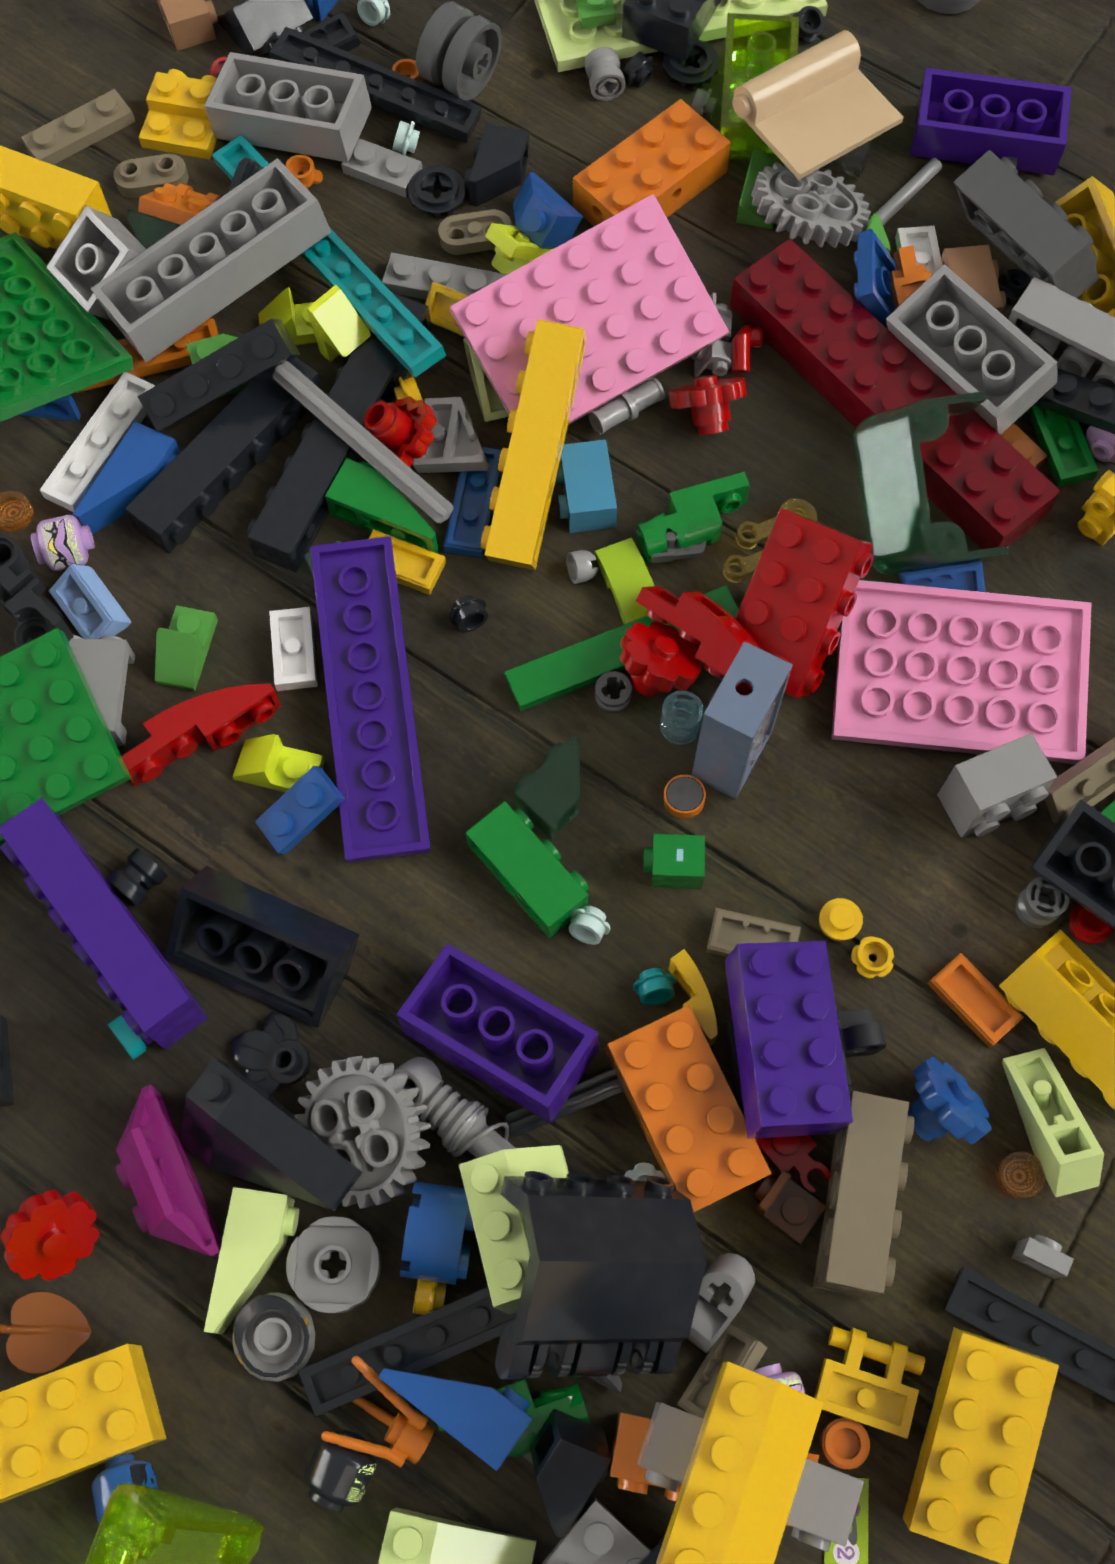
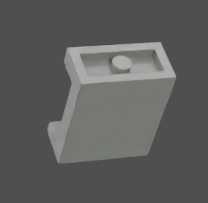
M73 635L74 637L69 641V644L116 746H125L127 730L121 723L127 668L128 664H134L135 654L127 640L117 636L105 635L99 639H82L79 636Z

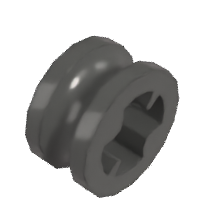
M616 671L601 675L595 685V701L598 706L606 712L617 713L629 705L632 686L628 677ZM616 685V690L622 688L620 697L618 699H611L610 694L607 697L604 696L607 693V686Z

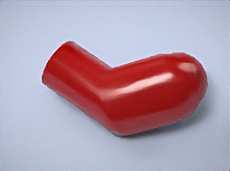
M745 325L733 338L731 343L732 374L741 375L750 372V347L759 348L763 344V329L761 327L750 328V325Z

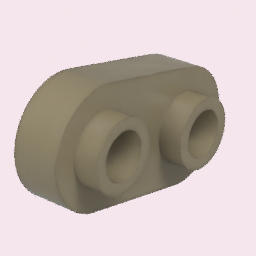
M162 154L125 160L114 170V180L117 188L122 195L128 198H139L153 192L157 187H163L165 183L176 186L179 183L186 185L189 179L184 160L175 154Z
M495 209L452 215L445 218L439 225V242L444 251L453 255L493 250L496 245L485 237L492 223L511 225V220L506 213Z

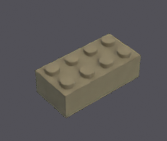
M853 1091L849 1095L853 1122L835 1134L830 1166L831 1178L828 1179L825 1200L827 1207L823 1213L813 1288L869 1299L884 1294L885 1286L891 1287L894 1280L896 1260L889 1257L891 1238L897 1239L901 1229L902 1211L895 1209L897 1191H904L907 1182L908 1163L901 1161L904 1144H910L913 1136L914 1117L908 1116L909 1102Z

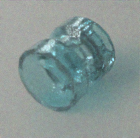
M688 691L671 693L662 705L660 730L668 741L675 744H686L693 741L699 734L704 713L703 704L694 693Z

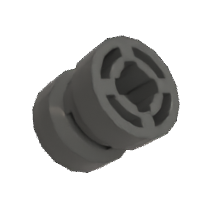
M1037 877L1018 895L1015 902V911L1018 918L1025 925L1031 928L1042 929L1051 925L1067 909L1070 899L1045 879Z

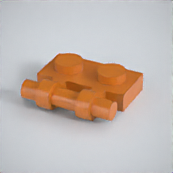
M165 183L163 187H157L153 192L139 197L138 212L182 225L222 196L211 192L207 195L195 192L191 186L179 183L177 186Z

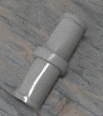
M655 377L650 378L647 382L629 392L623 393L599 409L591 411L588 415L590 424L598 434H603L606 430L624 420L632 421L639 416L640 411L665 399L664 389L658 379Z

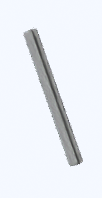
M287 361L276 366L273 378L281 387L429 517L440 524L450 517L454 508L447 499L296 367Z

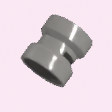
M600 47L591 51L584 60V67L589 78V86L593 97L601 101L617 98L623 93L626 83L624 75L620 70V60L617 52L610 47Z

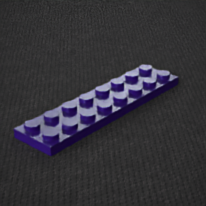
M391 536L310 546L337 789L345 798L339 804L345 860L347 863L429 853L431 852Z

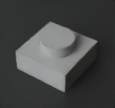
M1035 1235L1034 1239L1028 1237L1019 1240L1011 1257L1052 1279L1068 1276L1074 1260L1061 1253L1062 1246L1059 1243L1041 1235Z

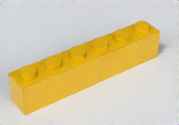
M537 319L535 332L529 331L527 334L524 349L525 355H529L526 370L519 371L516 382V394H520L518 408L511 409L507 423V432L512 433L509 448L503 447L499 458L498 471L503 472L500 487L494 486L490 498L489 509L494 511L491 526L485 525L481 538V549H485V556L489 561L536 570L586 348L587 336L585 328Z

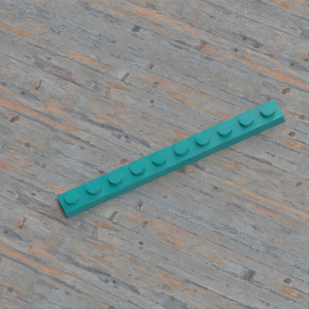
M242 135L212 154L217 166L231 181L239 162L243 158L256 162L260 166V170L269 164ZM331 228L330 234L300 254L331 288L337 285L342 290L365 325L414 378L446 356L444 348L438 340Z

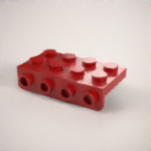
M780 508L735 619L750 634L760 649L793 665L785 693L795 698L807 697L811 692L814 693L823 680L824 671L821 670L827 654L831 655L837 647L840 639V632L837 630L843 616L847 617L855 605L857 594L854 591L860 577L864 578L873 563L874 556L870 554L873 544L858 540L788 509Z

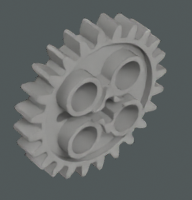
M775 162L772 168L765 166L763 172L759 171L751 196L754 197L752 205L758 207L756 212L758 215H766V224L776 223L778 225L777 232L786 230L790 232V239H794L797 236L802 237L804 244L814 240L819 247H823L824 242H827L833 248L837 247L838 242L845 246L849 245L850 240L857 242L858 233L864 232L871 211L867 210L869 203L862 201L864 194L853 192L856 186L854 184L845 185L843 183L844 177H832L831 170L821 172L818 169L798 180L786 165L783 167Z
M362 1056L348 1057L347 1060L333 1061L332 1067L319 1069L317 1071L319 1079L306 1083L312 1095L298 1098V1102L306 1109L305 1113L294 1116L346 1159H348L347 1156L349 1154L351 1163L363 1172L342 1200L343 1206L347 1207L357 1203L359 1208L369 1207L374 1204L377 1206L389 1202L390 1197L404 1194L403 1185L414 1183L417 1180L411 1169L420 1168L426 1164L417 1152L430 1148V1143L420 1138V1132L430 1129L431 1125L426 1122H420L418 1115L423 1113L427 1106L414 1105L412 1101L419 1092L418 1087L405 1089L404 1085L408 1074L402 1073L393 1076L394 1064L392 1062L380 1064L379 1057L364 1059ZM371 1095L373 1096L375 1102L374 1109L372 1108L370 1103ZM334 1110H335L336 1113H337V1117H338V1121H337V1122H336V1120H335V1118H334ZM384 1138L389 1146L388 1154L384 1148Z

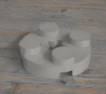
M325 1217L310 1224V1227L305 1229L299 1237L297 1236L291 1244L286 1261L288 1282L298 1298L311 1309L328 1314L344 1313L366 1302L377 1285L381 1271L380 1252L372 1235L355 1221L344 1217ZM337 1251L339 1252L340 1259L346 1261L347 1265L345 1270L339 1271L338 1278L330 1279L329 1271L322 1269L321 1265L322 1261L330 1260L331 1252Z

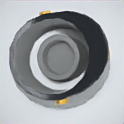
M276 1292L257 1296L244 1304L236 1316L232 1342L238 1361L250 1374L261 1380L278 1382L295 1376L300 1369L307 1365L314 1350L316 1333L312 1317L304 1304L295 1297Z

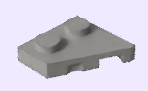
M461 397L426 398L425 403L433 409L437 422L431 430L434 439L427 452L421 458H414L413 466L418 473L488 471V462L463 399Z

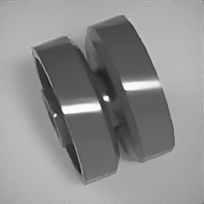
M454 1L444 3L431 16L420 37L416 53V68L419 76L438 87L444 86L446 91L465 101L474 99L487 85L497 66L502 47L500 27L480 15L474 16L473 12Z

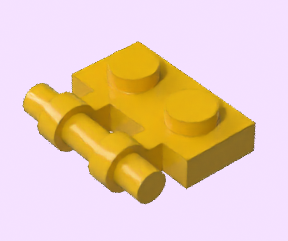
M833 1326L829 1335L828 1345L845 1350L843 1364L827 1358L824 1359L814 1398L824 1403L823 1411L908 1439L919 1390L901 1384L904 1371L920 1376L924 1368L925 1357L909 1352L906 1345L894 1341L891 1345L868 1338L865 1331L853 1327L851 1331H847ZM862 1356L886 1364L884 1378L859 1370Z

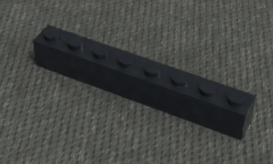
M394 294L430 332L429 306ZM370 329V338L352 352L347 363L343 362L340 365L334 386L330 393H325L366 430L364 417L368 409L378 401L391 403L395 396L394 388L400 386L398 378L402 377V380H404L408 372ZM315 417L312 423L309 422L305 426L298 449L295 454L291 453L287 457L283 468V475L277 485L270 487L263 510L259 517L255 516L251 520L247 530V538L254 556L295 573L329 514L325 495L346 458L358 462L361 457L317 417Z

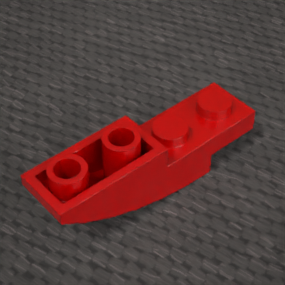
M661 586L642 587L635 601L647 609L646 615L653 620L663 624L671 623L680 629L679 635L692 643L700 644L694 657L705 663V670L718 678L723 679L744 641L760 649L750 634L733 616L700 591L683 592L679 598Z
M249 684L224 688L183 701L149 719L143 725L151 737L122 756L132 778L130 779L136 787L142 782L154 780L162 773L164 767L177 758L182 759L191 755L197 749L198 744L204 740L213 752L220 747H228L234 744L241 737L242 732L256 723L266 722L275 714L276 709L281 707L275 689L271 684Z

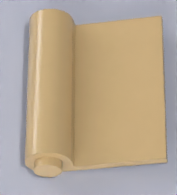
M845 30L736 87L732 101L737 116L747 122L798 180L902 123L904 118L858 69L861 59L859 44L854 35Z

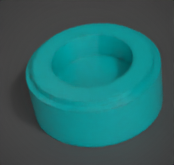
M121 1015L107 1024L132 1060L146 1052L147 1047L140 1036H137L131 1030Z

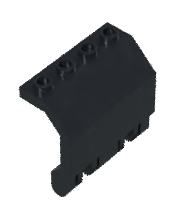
M527 1171L524 1177H504L501 1195L523 1214L530 1257L516 1319L503 1328L495 1359L496 1372L499 1378L523 1379L525 1377H540L542 1370H544L543 1365L546 1362L548 1349L550 1350L547 1360L549 1372L554 1377L623 1375V1372H626V1367H628L627 1362H629V1359L632 1370L637 1375L671 1374L675 1370L681 1342L689 1338L706 1267V1259L691 1200L674 1188V1182L660 1176H648L646 1181H634L629 1177L618 1174L608 1175L607 1180L593 1179L580 1173H568L566 1178H552L545 1173L537 1171Z

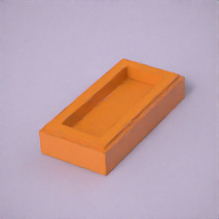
M962 953L957 955L927 983L989 1049L1024 1018Z

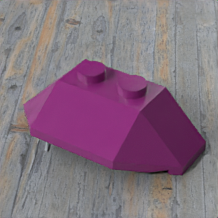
M150 1084L141 1089L116 1149L121 1161L120 1164L116 1165L118 1177L126 1190L132 1188L138 1203L132 1210L142 1232L149 1231L152 1236L219 1259L222 1238L183 1144L180 1142L179 1134L161 1092Z

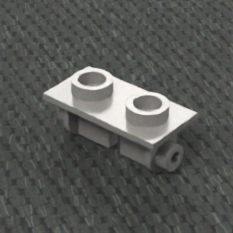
M713 292L710 297L729 330L727 336L721 339L728 341L731 338L732 312L726 304H716V293ZM718 340L691 355L692 359L695 360L694 376L698 377L705 368L712 370V373L717 376L727 374V370L731 367V343Z

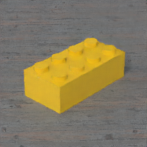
M0 145V228L6 233L12 234L16 232L20 236L33 240L41 247H52L58 250L86 205L112 217L98 181Z
M955 1327L953 1328L902 1518L909 1531L1000 1564L1009 1563L1059 1365L1046 1358Z
M125 1344L0 1392V1503L106 1463L114 1457L132 1453L166 1439L141 1345Z

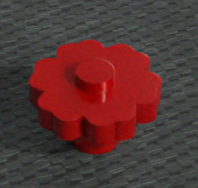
M717 375L695 378L693 385L680 386L668 392L671 408L682 409L690 407L693 426H697L698 435H708L728 430V420H731L729 401L747 396L745 377L718 379Z
M411 396L396 400L394 403L378 401L365 414L364 426L409 467H411L414 458L418 459L425 455L434 439L431 430L436 425L437 418L434 415L433 409L422 400L416 401Z
M653 621L648 627L637 622L626 631L620 643L623 651L619 658L625 665L627 672L631 674V685L638 693L644 696L654 697L660 692H670L673 686L685 691L690 685L695 683L702 670L698 663L699 660L694 657L698 650L695 643L680 637L678 630L670 625Z
M49 1190L43 1194L33 1195L21 1204L18 1212L9 1216L6 1228H4L0 1236L6 1248L4 1258L9 1268L13 1272L18 1273L24 1280L31 1279L40 1274L44 1280L51 1281L61 1275L72 1272L76 1266V1259L85 1258L93 1252L94 1243L100 1235L99 1230L94 1224L97 1214L90 1202L83 1199L78 1192H70L62 1197L57 1190Z

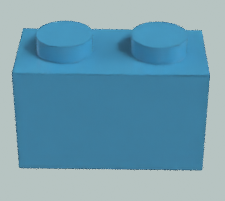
M606 440L564 444L555 485H563L564 495H558L560 519H568L569 533L616 528L617 505Z

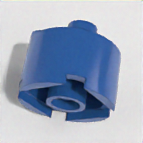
M415 1181L412 1193L421 1194V1199L414 1198L413 1205L409 1207L401 1261L411 1263H403L400 1269V1277L456 1285L457 1278L466 1280L471 1244L462 1243L464 1230L473 1231L474 1229L465 1188Z

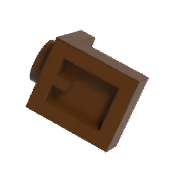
M783 1170L777 1179L770 1174L763 1181L754 1194V1197L760 1203L753 1212L799 1246L827 1206L790 1179L792 1175Z

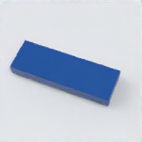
M482 447L489 465L488 471L460 472L453 500L454 509L449 518L443 545L444 553L483 558L485 549H481L482 533L485 525L490 526L493 510L489 509L491 493L494 486L498 487L501 472L498 471L500 449Z

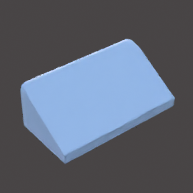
M70 564L49 590L51 596L83 639H99L105 635L115 636L132 623L96 572L89 566Z

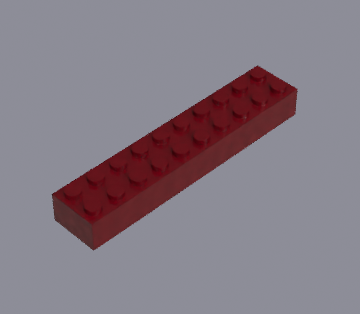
M790 238L734 278L730 307L751 328L761 327L763 329V339L992 560L1048 516L1061 491Z

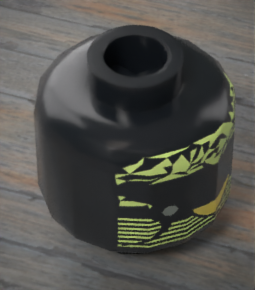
M343 1430L342 1435L368 1442L364 1437L352 1431ZM321 1439L304 1474L305 1482L310 1488L309 1497L319 1505L337 1512H342L345 1506L357 1505L361 1501L376 1469L377 1464L374 1456L344 1448Z

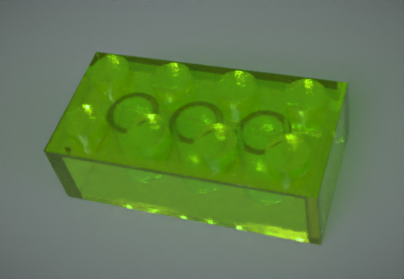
M727 14L719 132L731 142L730 159L751 160L753 149H757L773 160L782 162L747 122L737 116L732 101L736 87L798 55L799 17Z

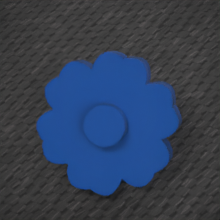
M931 1057L913 1070V1074L918 1080L914 1085L920 1096L911 1103L908 1116L914 1117V1131L925 1141H931L934 1138L941 1139L950 1132L957 1139L963 1137L970 1144H974L992 1130L987 1120L989 1113L983 1105L981 1098L968 1086L965 1078L955 1071L951 1065L946 1062L941 1064L935 1057Z

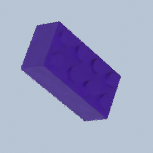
M926 68L917 99L910 156L974 164L990 150L999 159L1003 157L1017 158L1016 169L1018 171L1055 175L1067 143L1072 87Z
M826 941L737 944L725 959L747 1139L837 1134L853 1122Z
M448 943L396 1014L404 1034L550 1124L599 1051L597 1031Z

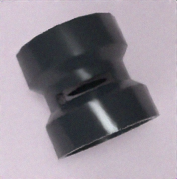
M136 848L127 857V864L122 869L115 870L106 880L138 908L147 899V891L152 886H159L168 875L145 853Z

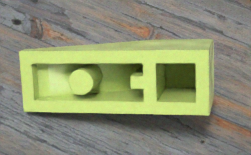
M1042 1048L1003 1058L1002 1065L1033 1153L1055 1197L1098 1187L1104 1152L1046 1049Z
M233 1187L204 1332L221 1335L225 1332L286 1247L288 1236L295 1235L299 1219V1208L293 1207L295 1200L290 1196Z
M395 1507L389 1514L378 1564H532L537 1541Z

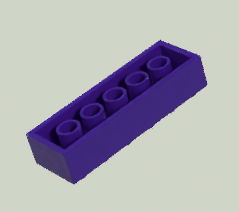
M42 797L0 826V834L6 840V843L1 845L0 848L15 867L18 866L26 876L24 881L39 900L42 899L50 909L47 913L56 926L63 933L66 932L75 943L72 945V948L87 967L90 966L99 977L96 981L111 1001L115 1000L119 1007L125 1011L121 1016L137 1036L140 1035L147 1045L155 1041L166 1050L208 1019L207 1015L72 832Z

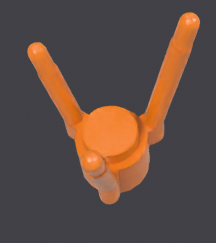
M354 1356L352 1364L405 1416L398 1413L394 1417L371 1401L360 1397L352 1402L389 1427L384 1440L391 1444L390 1448L329 1431H324L321 1434L322 1440L344 1448L387 1459L400 1468L405 1460L416 1464L424 1454L435 1430L426 1424L429 1418L415 1410L393 1388L378 1377L379 1374L359 1356Z

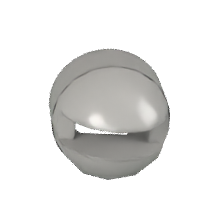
M578 550L567 554V570L574 584L591 580L598 572V567H592L591 561L597 559L593 553L587 550Z

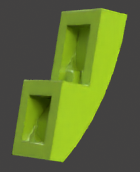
M629 538L594 551L607 589L611 588L624 625L646 617L647 609L635 601L642 587L654 586V583L633 539Z

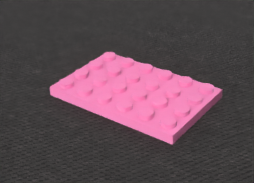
M654 194L450 306L454 319L508 414H510L511 409L518 408L520 394H516L517 377L520 370H526L529 355L524 353L526 337L529 331L535 332L537 319L585 328L587 343L568 424L713 344L729 333L727 326Z
M865 580L858 581L854 591L857 594L855 605L847 617L843 616L839 629L840 639L838 642L832 740L981 755L1032 733L1049 762L1077 764L1085 758L1091 602Z

